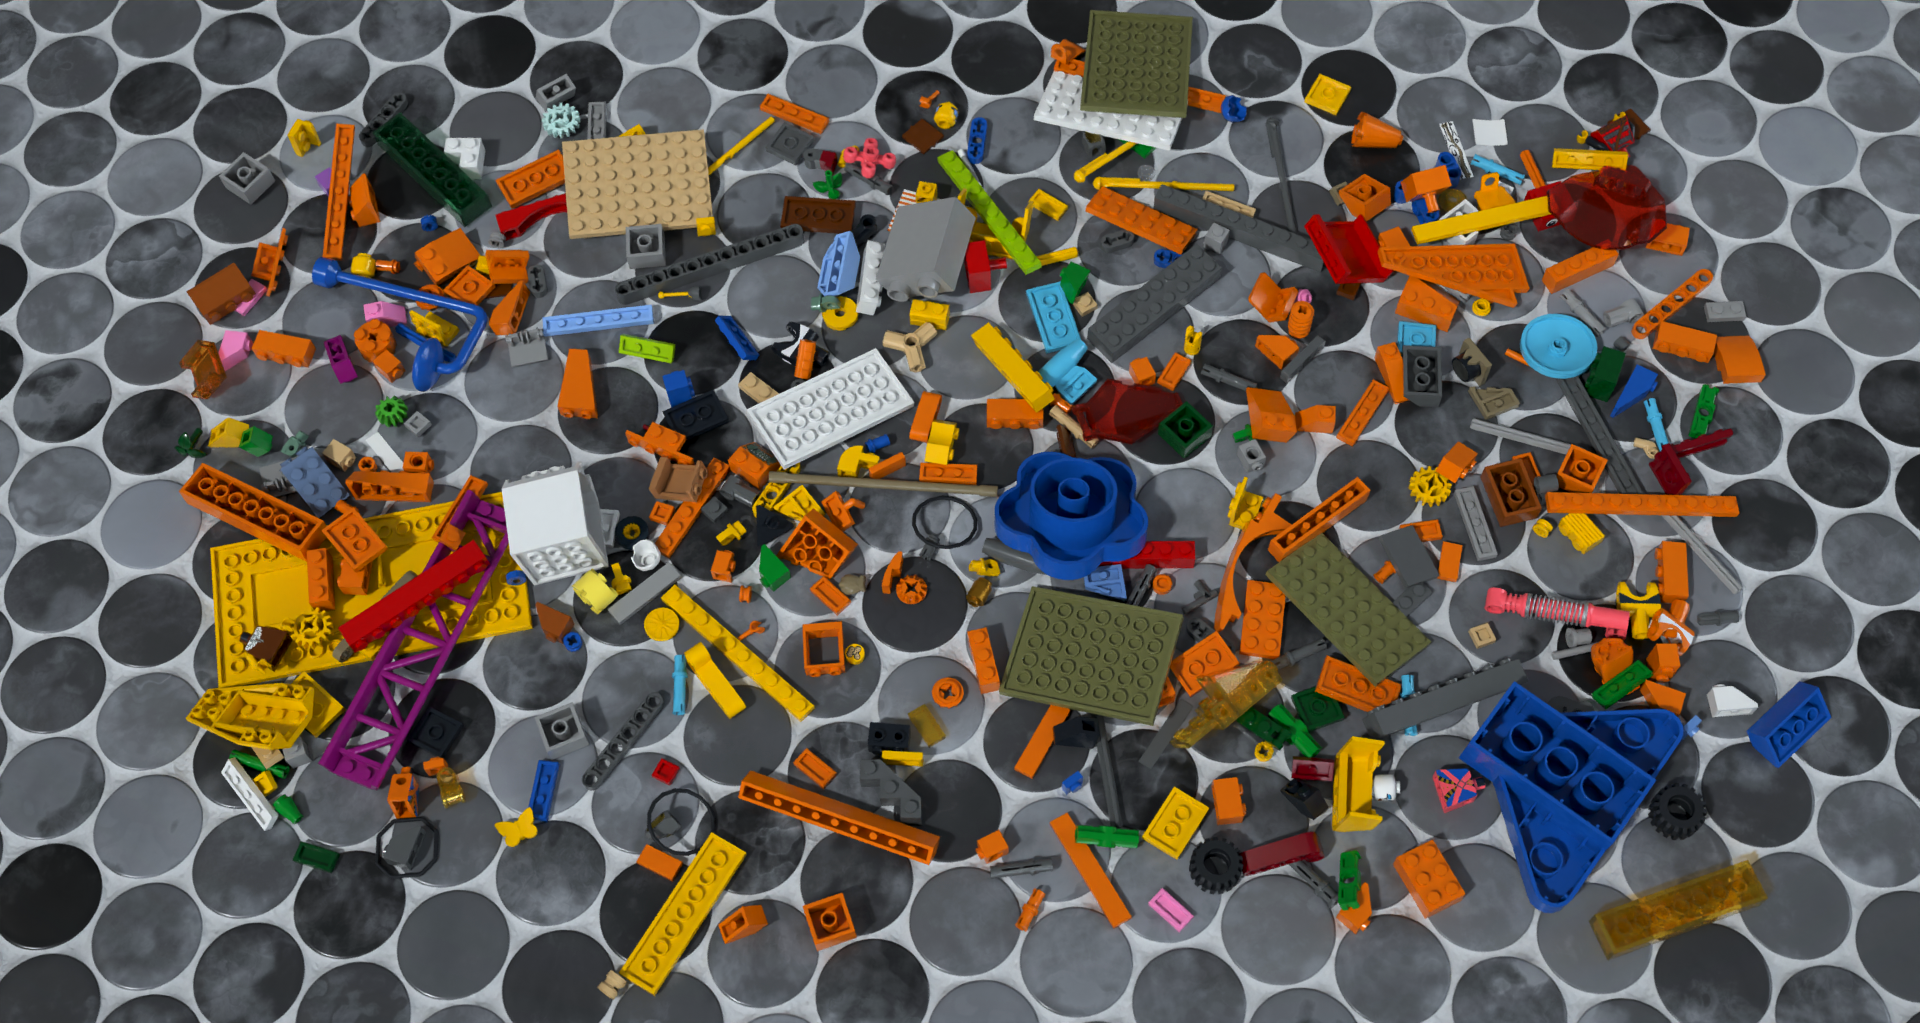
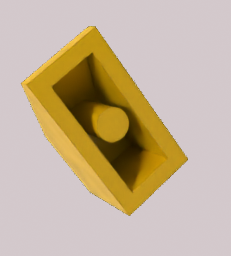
M228 417L211 429L208 446L239 447L243 431L249 429V424Z

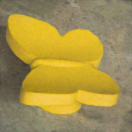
M530 807L514 823H495V828L502 836L506 837L505 842L509 847L517 846L520 840L534 838L538 833L536 826L533 825L534 815Z

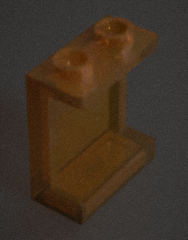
M197 340L179 362L181 368L191 369L197 385L191 393L194 398L209 399L227 378L214 342Z

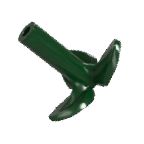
M196 428L191 437H189L187 432H184L178 440L180 446L174 447L176 451L183 456H186L188 453L192 458L205 457L207 455L205 452L193 448L203 433L202 429Z

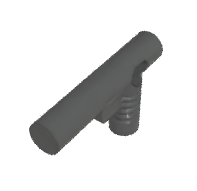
M1197 580L1194 585L1198 592L1193 596L1196 600L1183 607V613L1187 615L1217 597L1218 592L1215 589L1209 592L1201 580Z

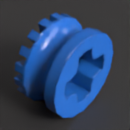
M434 215L424 216L420 220L424 231H433L438 228L437 218Z
M576 632L566 634L563 640L566 649L571 652H576L579 648L581 649L583 643L580 635ZM575 638L577 643H573L571 646L568 641Z

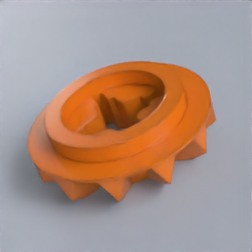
M426 285L419 289V291L445 297L443 290L437 285ZM416 301L417 306L422 310L427 309L430 311L438 307Z
M907 574L903 579L900 578L899 583L896 585V594L902 602L916 604L925 598L927 584L923 578L918 577L916 574L914 576ZM907 585H908V586H911V587H913L914 585H916V586H915V591H916V592H913V591L907 592V591H908Z
M942 678L934 684L932 697L934 702L941 708L947 707L950 709L953 706H957L963 700L964 690L961 683L956 679ZM951 688V694L954 696H948L945 699L943 692H947Z

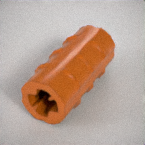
M800 339L798 355L796 357L795 377L802 379L811 378L814 354L816 352L815 341Z

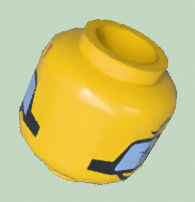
M951 102L939 104L934 116L937 126L942 129L953 127L958 117V109Z

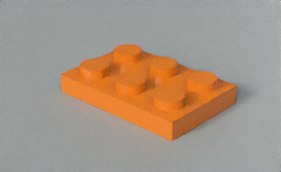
M354 507L321 530L356 573L388 550L387 546Z
M1215 631L1172 660L1170 669L1191 698L1240 663L1220 634Z

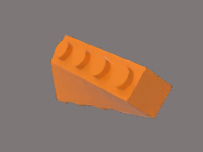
M369 470L354 471L345 482L356 500L431 502L434 485L432 477L426 472L408 473L400 471L395 473L384 470L380 472H371Z

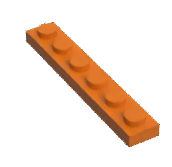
M716 458L712 459L707 467V478L704 479L702 491L697 501H683L655 542L661 555L670 558L700 515L701 508L708 503L730 471L728 464Z

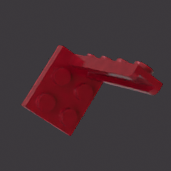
M1719 429L1713 434H1703L1693 440L1686 439L1677 445L1670 443L1662 445V450L1655 454V459L1649 462V466L1665 494L1682 495L1692 482L1689 474L1682 466L1680 458L1725 445L1727 438L1733 435L1732 429Z

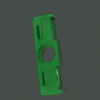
M1706 384L1701 387L1688 434L1689 437L1696 439L1700 435L1707 433L1708 425L1712 421L1716 406L1714 402L1719 392L1718 388L1713 387L1711 389ZM1705 409L1708 411L1709 415L1703 416L1700 414L1699 410Z
M1357 850L1343 852L1340 855L1338 903L1342 910H1349V907H1352V909L1360 907L1357 901V891L1361 890V872L1358 869L1359 859L1362 858ZM1355 877L1353 882L1345 883L1348 878Z

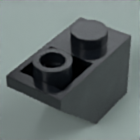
M1078 716L1053 727L1054 745L1093 749L1100 735L1098 718Z
M1294 778L1280 790L1301 814L1312 820H1315L1329 808L1319 789L1299 779Z

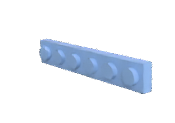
M652 305L543 317V334L546 337L654 324Z

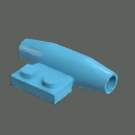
M1080 339L1061 349L1038 371L1043 378L1042 381L1044 383L1048 382L1052 388L1055 386L1058 394L1072 405L1097 382V378L1087 369L1076 366L1088 350L1086 344Z

